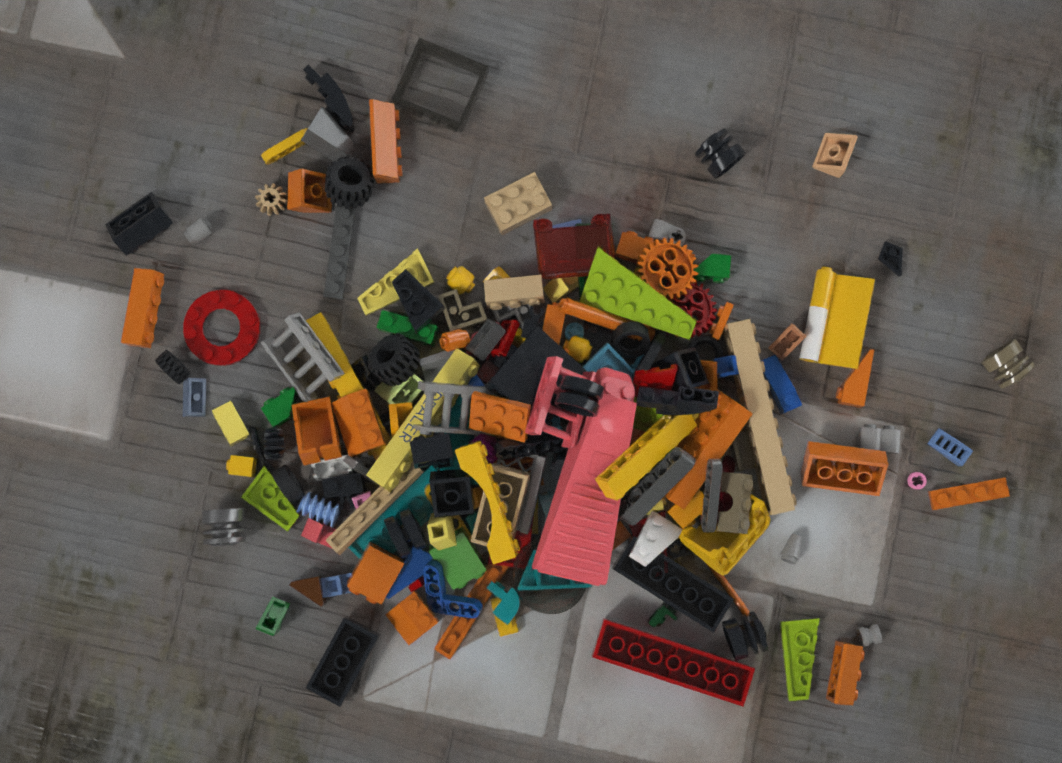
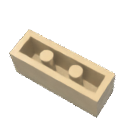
M542 275L484 280L485 302L487 308L492 310H499L507 306L518 308L521 305L527 304L538 306L540 303H545Z

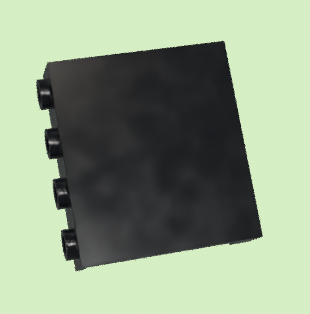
M538 326L487 382L485 387L490 391L495 389L506 399L530 404L531 413L547 357L558 356L562 358L563 368L580 375L587 371ZM558 375L556 382L558 387L560 386L562 375ZM553 394L551 399V405L557 407L554 404L557 394ZM548 412L545 423L551 426L553 424L551 422L553 417L558 416Z

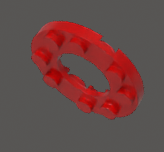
M214 290L197 298L189 307L183 323L184 338L191 352L200 360L216 366H228L240 362L254 350L261 331L260 318L254 306L244 296L230 290ZM220 309L233 312L240 322L238 337L226 346L211 344L206 339L203 331V325L208 315Z

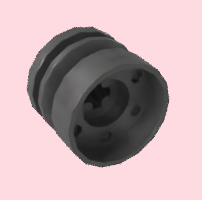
M244 508L202 511L203 524L212 525V529L203 531V535L212 534V539H203L204 544L216 547L245 542V537H236V532H245L243 528H236V523L244 521Z

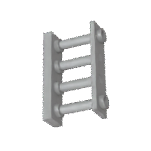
M299 312L289 315L284 320L288 328L278 338L272 337L263 340L261 344L297 391L299 397L304 402L318 398L314 391L327 379L331 382L341 378L345 373ZM294 333L300 343L286 354L280 345ZM306 349L311 358L300 369H297L292 360L301 351ZM317 364L322 374L309 385L303 375Z
M418 382V389L424 391L426 395L423 424H413V428L419 430L420 434L431 435L432 432L471 434L477 437L482 433L493 436V434L467 428L472 393L477 391L498 396V391L495 389L490 391L484 386ZM436 392L443 393L444 396L441 426L431 425L433 400ZM455 394H461L462 407L459 427H449L452 397Z

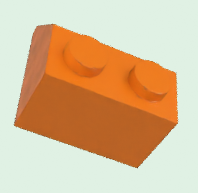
M306 169L288 172L287 210L302 213H331V198H328L326 196L327 192H325L326 174Z
M417 591L411 593L385 614L408 645L412 644L439 622V619L429 609Z

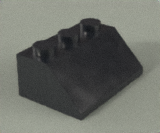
M150 192L105 225L114 243L127 256L130 253L136 252L144 243L153 240L161 231L167 230L173 222L156 196Z

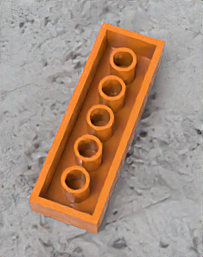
M719 391L717 409L699 413L695 420L697 426L679 442L677 447L691 454L695 458V464L665 497L677 506L685 509L705 481L708 459L722 458L753 413Z

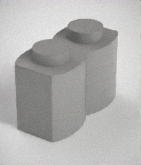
M864 424V427L859 428L858 448L898 454L900 430H895V426L884 425L883 429L876 428L875 424Z

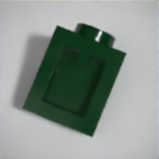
M661 604L646 622L655 628L656 625L660 627L666 620L664 616L666 614L675 621L678 618L675 616L676 611L671 606L667 605L665 607Z

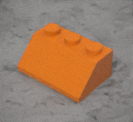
M366 388L348 394L331 403L349 456L355 457L387 445L369 391Z
M835 641L826 695L827 700L834 704L853 706L854 701L858 698L856 686L857 681L859 682L861 679V670L859 668L860 662H863L865 656L863 646Z

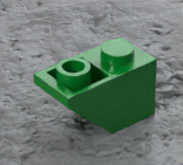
M711 254L697 268L693 269L698 275L692 278L698 282H704L705 279L713 280L714 283L728 281L730 278L731 255Z
M286 387L280 391V396L275 399L273 397L269 398L263 403L264 406L261 407V410L272 427L278 428L293 418L292 405L296 404L298 395L294 387Z

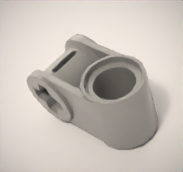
M655 219L648 237L655 240L658 239L660 243L661 239L666 238L668 243L669 239L673 238L674 240V237L679 235L680 237L677 241L680 240V246H683L686 234L679 227L663 220Z

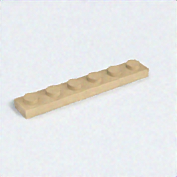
M412 461L410 469L403 474L398 486L391 493L380 486L326 539L328 544L337 554L341 555L424 471L421 468L415 469Z

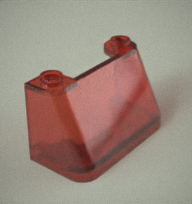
M610 213L597 214L591 219V225L553 228L552 222L548 219L533 220L539 275H542L543 279L588 276L598 247L615 259V242Z

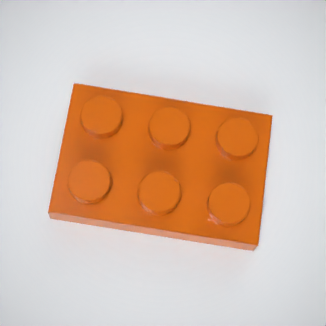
M474 391L471 396L469 429L525 443L528 437L525 430L530 416L531 405Z

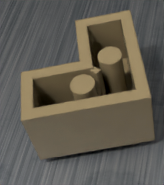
M457 289L438 295L440 302L445 307L443 311L450 331L457 329L467 330L482 325L487 321L481 301L462 307Z

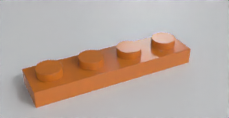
M1006 477L928 491L932 510L1010 496Z

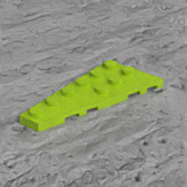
M598 246L580 302L690 340L696 320Z

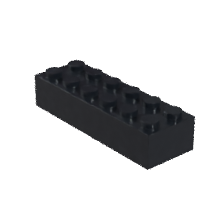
M631 536L612 569L714 633L734 599L662 553L646 567L629 557L637 540L635 536ZM665 561L668 562V573L664 572ZM659 571H661L660 576L655 577L656 574H657Z

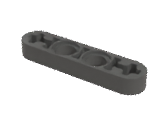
M708 459L701 518L703 532H715L722 475L720 459Z

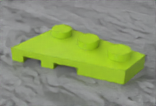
M264 466L241 498L288 532L300 515L281 492L267 467Z

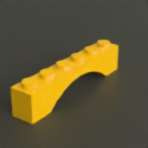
M477 441L455 449L460 468L478 482L489 501L492 513V527L487 548L492 563L496 564L515 558L518 555V551H520L519 544L512 537L513 526L511 521L506 519V505L504 501H500L498 495L501 493L500 487L497 482L494 483L492 477L494 470L492 464L487 462L486 456H488L485 444L482 445L481 441Z

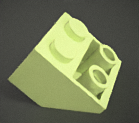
M415 374L400 385L388 386L381 382L374 390L389 404L411 402L412 405L424 392L418 389V382L422 380Z

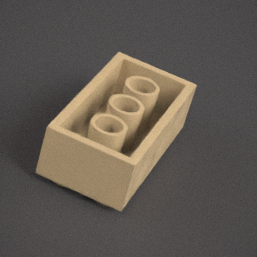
M493 463L494 475L492 477L494 483L497 482L500 487L501 493L498 495L500 501H504L507 513H505L507 521L510 520L512 523L513 532L511 534L514 539L531 473ZM483 491L471 542L487 546L492 527V513L489 501Z

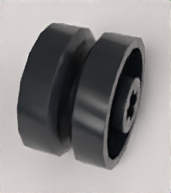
M563 376L559 387L564 392L557 394L554 404L574 414L596 417L600 407L596 401L602 399L604 387L584 378Z
M409 507L399 513L402 525L393 515L384 519L390 537L402 558L412 554L409 541L412 542L417 550L428 546L423 535L424 532Z

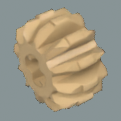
M272 183L270 188L265 184L264 191L260 188L258 189L261 195L255 196L256 200H258L256 206L261 207L260 211L262 213L267 211V215L271 216L273 211L276 215H279L278 209L285 211L282 204H287L288 202L284 199L287 197V193L282 192L283 188L281 186L276 188V185ZM273 196V197H274V199H273L274 202L270 203V202H269V201H270L269 198Z

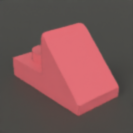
M308 518L301 536L312 542L332 548L326 539L336 528H331V526Z

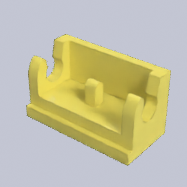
M231 401L212 410V414L230 447L247 438L249 432Z

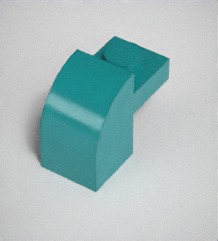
M491 581L486 589L501 600L492 614L508 625L518 612L519 596L514 588H511L506 593L504 591L506 588L498 581L493 583Z

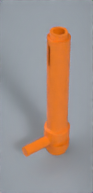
M562 298L559 302L558 308L561 312L611 330H615L622 323L631 321L570 298ZM645 325L651 342L655 336V329ZM638 335L627 336L633 340L638 339L639 342L643 339Z

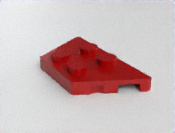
M673 364L671 368L661 370L659 367L650 370L635 371L632 381L635 397H638L639 386L672 390L677 365Z

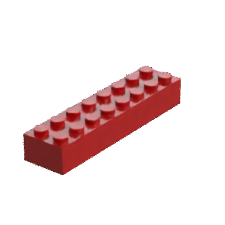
M605 618L602 620L591 655L592 658L744 707L755 668Z

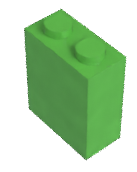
M463 526L455 530L456 546L438 551L434 546L429 545V553L435 561L442 565L444 577L453 590L457 587L459 589L463 588L468 584V581L473 578L478 579L482 577L485 571H487L485 561L471 542Z

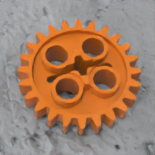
M666 238L661 239V243L656 239L654 245L649 243L647 245L648 249H642L644 255L640 254L638 256L642 262L636 263V266L640 267L636 274H641L640 278L660 294L665 297L667 296L669 301L673 299V295L678 299L680 298V293L684 296L687 294L686 289H692L690 283L694 284L696 282L692 278L698 275L697 272L693 271V269L698 267V265L693 264L696 257H690L693 251L687 252V245L681 247L680 240L674 244L673 238L669 239L668 243ZM666 252L672 254V260L666 258ZM650 263L657 265V271L651 269ZM668 266L670 270L666 272L664 269ZM677 267L683 270V276L677 273ZM662 278L668 280V287H665L662 284Z

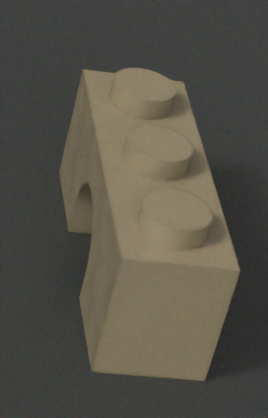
M722 472L720 492L729 493L733 498V505L729 511H719L717 531L748 534L750 526V498L753 487L752 475Z

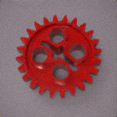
M697 280L694 284L690 283L692 289H686L687 294L683 296L680 293V300H677L674 295L673 299L670 300V302L681 308L691 317L692 315L697 317L698 321L696 320L691 338L695 334L699 337L703 332L706 333L713 325V321L716 319L714 314L717 312V309L713 308L717 303L711 301L714 295L707 294L709 288L706 290L702 289L703 283L697 286Z

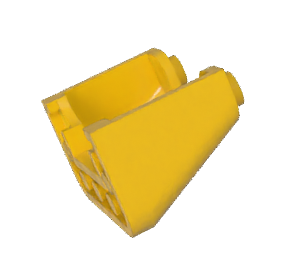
M752 494L750 498L751 508L749 510L750 526L748 534L717 531V525L715 532H703L700 524L697 529L693 526L684 528L679 535L680 541L722 576L731 571L770 524V516L764 501Z

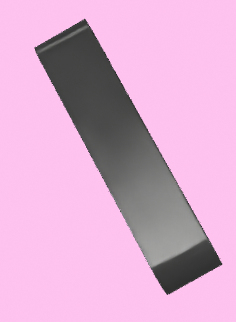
M680 447L674 448L620 502L618 518L632 526L637 524L693 468L695 458Z

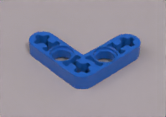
M430 560L425 565L423 576L427 604L431 611L466 618H477L483 610V605L478 599L446 594L443 567L438 561ZM431 583L436 584L439 587V590H435L432 587ZM451 602L458 604L459 609L454 608Z

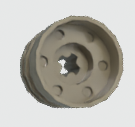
M1016 339L1005 343L981 361V364L988 373L995 370L999 371L993 379L997 381L1004 378L998 384L1001 389L1019 382L1035 367L1033 361L1024 365L1029 359L1028 355L1018 358L1017 355L1023 348Z

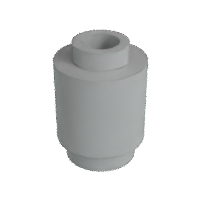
M200 218L186 228L184 235L192 245L198 244L212 234L211 229L213 226L207 219L203 220Z

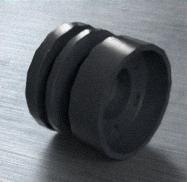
M726 128L708 137L695 152L697 158L704 156L701 160L702 164L710 160L712 161L707 170L715 179L729 171L746 154L739 144L731 147L728 146L733 137L728 136L725 138L728 134Z
M754 611L748 614L750 622L745 614L741 615V625L738 624L735 618L722 621L724 635L735 661L748 657V647L752 649L754 654H759L757 644L762 652L768 651L764 627Z

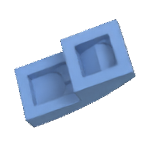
M352 573L321 578L323 597L352 593L347 587V581Z

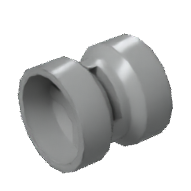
M877 624L870 625L869 629L864 627L857 628V636L861 646L867 647L872 642L874 644L882 643V635Z

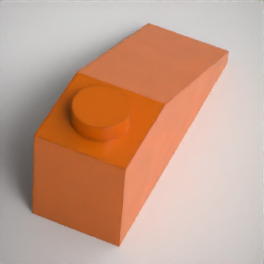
M874 350L866 351L859 361L858 369H853L841 386L837 388V404L857 408L864 407Z

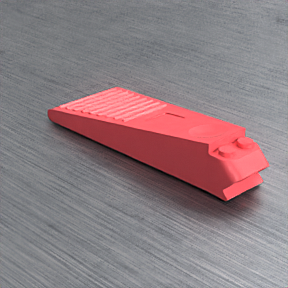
M601 368L596 372L595 383L603 386L605 389L602 399L596 401L600 406L596 417H583L578 434L579 440L574 448H568L532 564V568L540 573L596 586L606 585L608 580L621 499L617 501L605 497L595 478L630 447L637 405L634 402L635 390L630 375L609 368Z

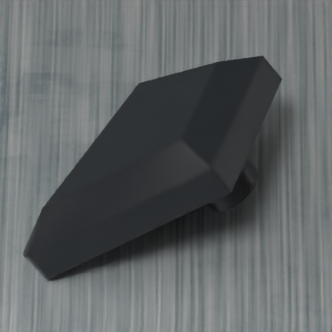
M885 241L878 260L900 277L902 275L903 248Z

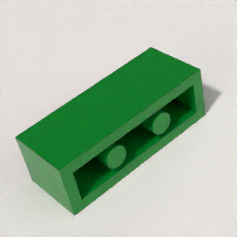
M385 310L381 311L376 327L380 332L387 334L399 333L408 340L431 347L435 346L440 330L436 325L428 323L416 334L409 317Z

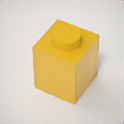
M231 455L230 459L227 460L226 470H228L230 475L255 478L257 458Z

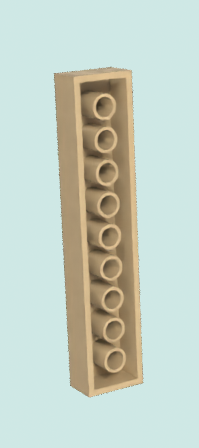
M750 319L729 323L724 327L723 334L728 356H736L739 374L733 375L739 403L753 413L745 424V428L748 432L756 465L755 471L762 501H764L769 515L793 511L797 501L795 495L791 494L790 490L792 480L790 475L786 473L785 467H788L786 456H782V438L777 435L776 429H779L777 418H773L772 410H774L773 400L769 399L767 391H770L768 380H764L763 372H765L764 362L760 361L759 358L761 349L759 342H756L754 337L756 335L755 324H751Z

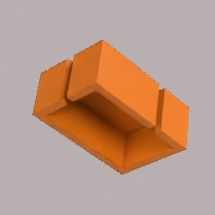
M330 396L292 405L298 453L304 466L321 462V458L327 461L342 457L336 416Z

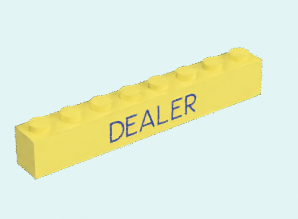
M455 349L433 382L467 385L471 378L477 374L480 365L473 357L459 349ZM436 392V396H434L431 425L434 426L441 424L444 404L443 393ZM425 394L420 398L366 474L372 481L390 493L398 486L400 478L410 469L413 461L409 441H413V438L424 436L425 438L433 436L434 432L431 435L420 434L419 430L413 428V424H423ZM455 394L452 397L451 408L455 405L456 399L460 394Z

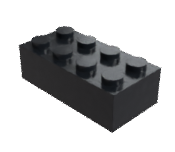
M348 616L344 617L309 680L306 689L341 707L381 634Z

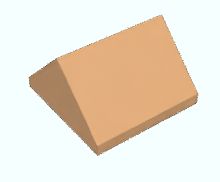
M825 133L812 167L840 178L846 170L858 136Z

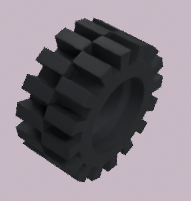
M165 350L155 359L159 367L179 385L191 374L185 365L168 350Z

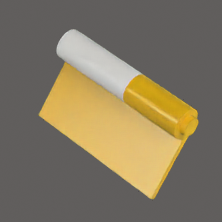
M821 267L816 272L804 332L806 337L802 342L799 359L806 362L858 369L875 279L838 275L830 267Z

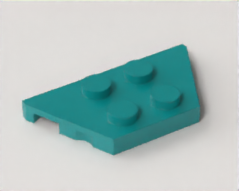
M533 550L517 588L518 590L592 587V584L538 572V570L532 568L537 551Z

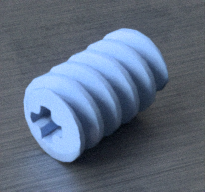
M309 491L302 498L297 513L301 510L303 516L309 513L310 519L316 516L317 522L323 519L324 525L331 521L330 526L333 528L340 515L339 504L337 503L333 508L332 501L330 500L326 505L324 497L320 501H318L317 494L310 498L311 492Z

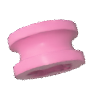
M920 472L911 473L907 479L908 485L913 489H922L926 485L925 475ZM920 476L921 484L914 486L912 478Z

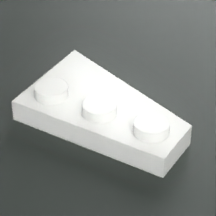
M652 510L629 557L646 567L679 538L683 529Z

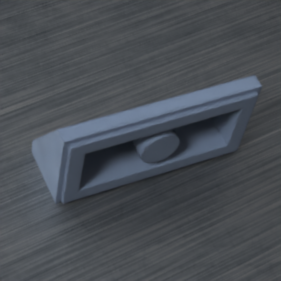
M186 378L183 381V417H206L205 378Z

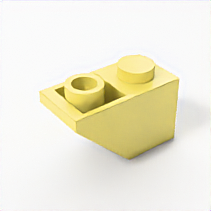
M431 513L427 524L430 544L438 551L456 546L452 516L434 517V513Z

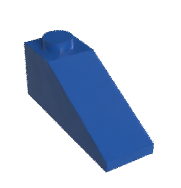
M776 355L761 360L765 366L764 378L768 380L770 392L780 414L802 406L792 382Z
M413 545L412 554L407 556L400 573L386 596L387 599L392 598L423 576V568L430 560H433L429 552L423 549L417 550Z

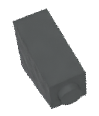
M321 107L301 141L332 161L337 162L338 158L345 159V157H350L353 153L350 150L354 144L330 113L324 107Z

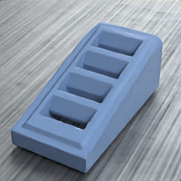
M940 428L936 430L927 443L958 467L963 466L973 452L972 449ZM941 436L944 437L939 445L935 444ZM949 441L950 444L946 449H943V446ZM955 445L957 448L953 454L949 453ZM962 450V451H963V454H962V455L960 456V458L958 459V458H957V455H958V454L960 453V451Z

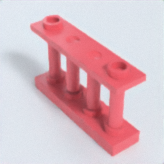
M558 356L547 357L525 433L541 435L543 431L563 439L561 447L574 448L579 440L578 434L584 416L551 405V399L553 394L564 392L556 384L558 375L575 376L595 382L596 372H583V375L563 368L562 358ZM548 412L569 420L566 432L545 423Z

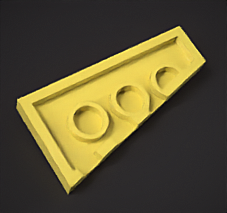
M418 248L392 271H389L385 277L357 298L366 316L400 300L392 281L405 269L425 288L434 284Z

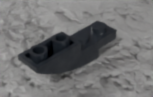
M308 64L303 69L306 74L304 78L309 84H315L319 88L317 91L326 98L324 100L327 106L325 109L332 117L336 115L340 119L338 121L345 130L349 128L353 132L355 130L353 116L341 89L328 73L321 77Z
M639 386L636 406L656 408V414L662 415L698 414L717 409L719 391L679 386V391Z

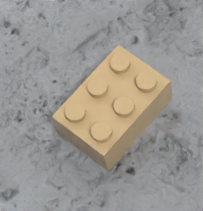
M535 172L484 197V202L501 235L552 210V204Z

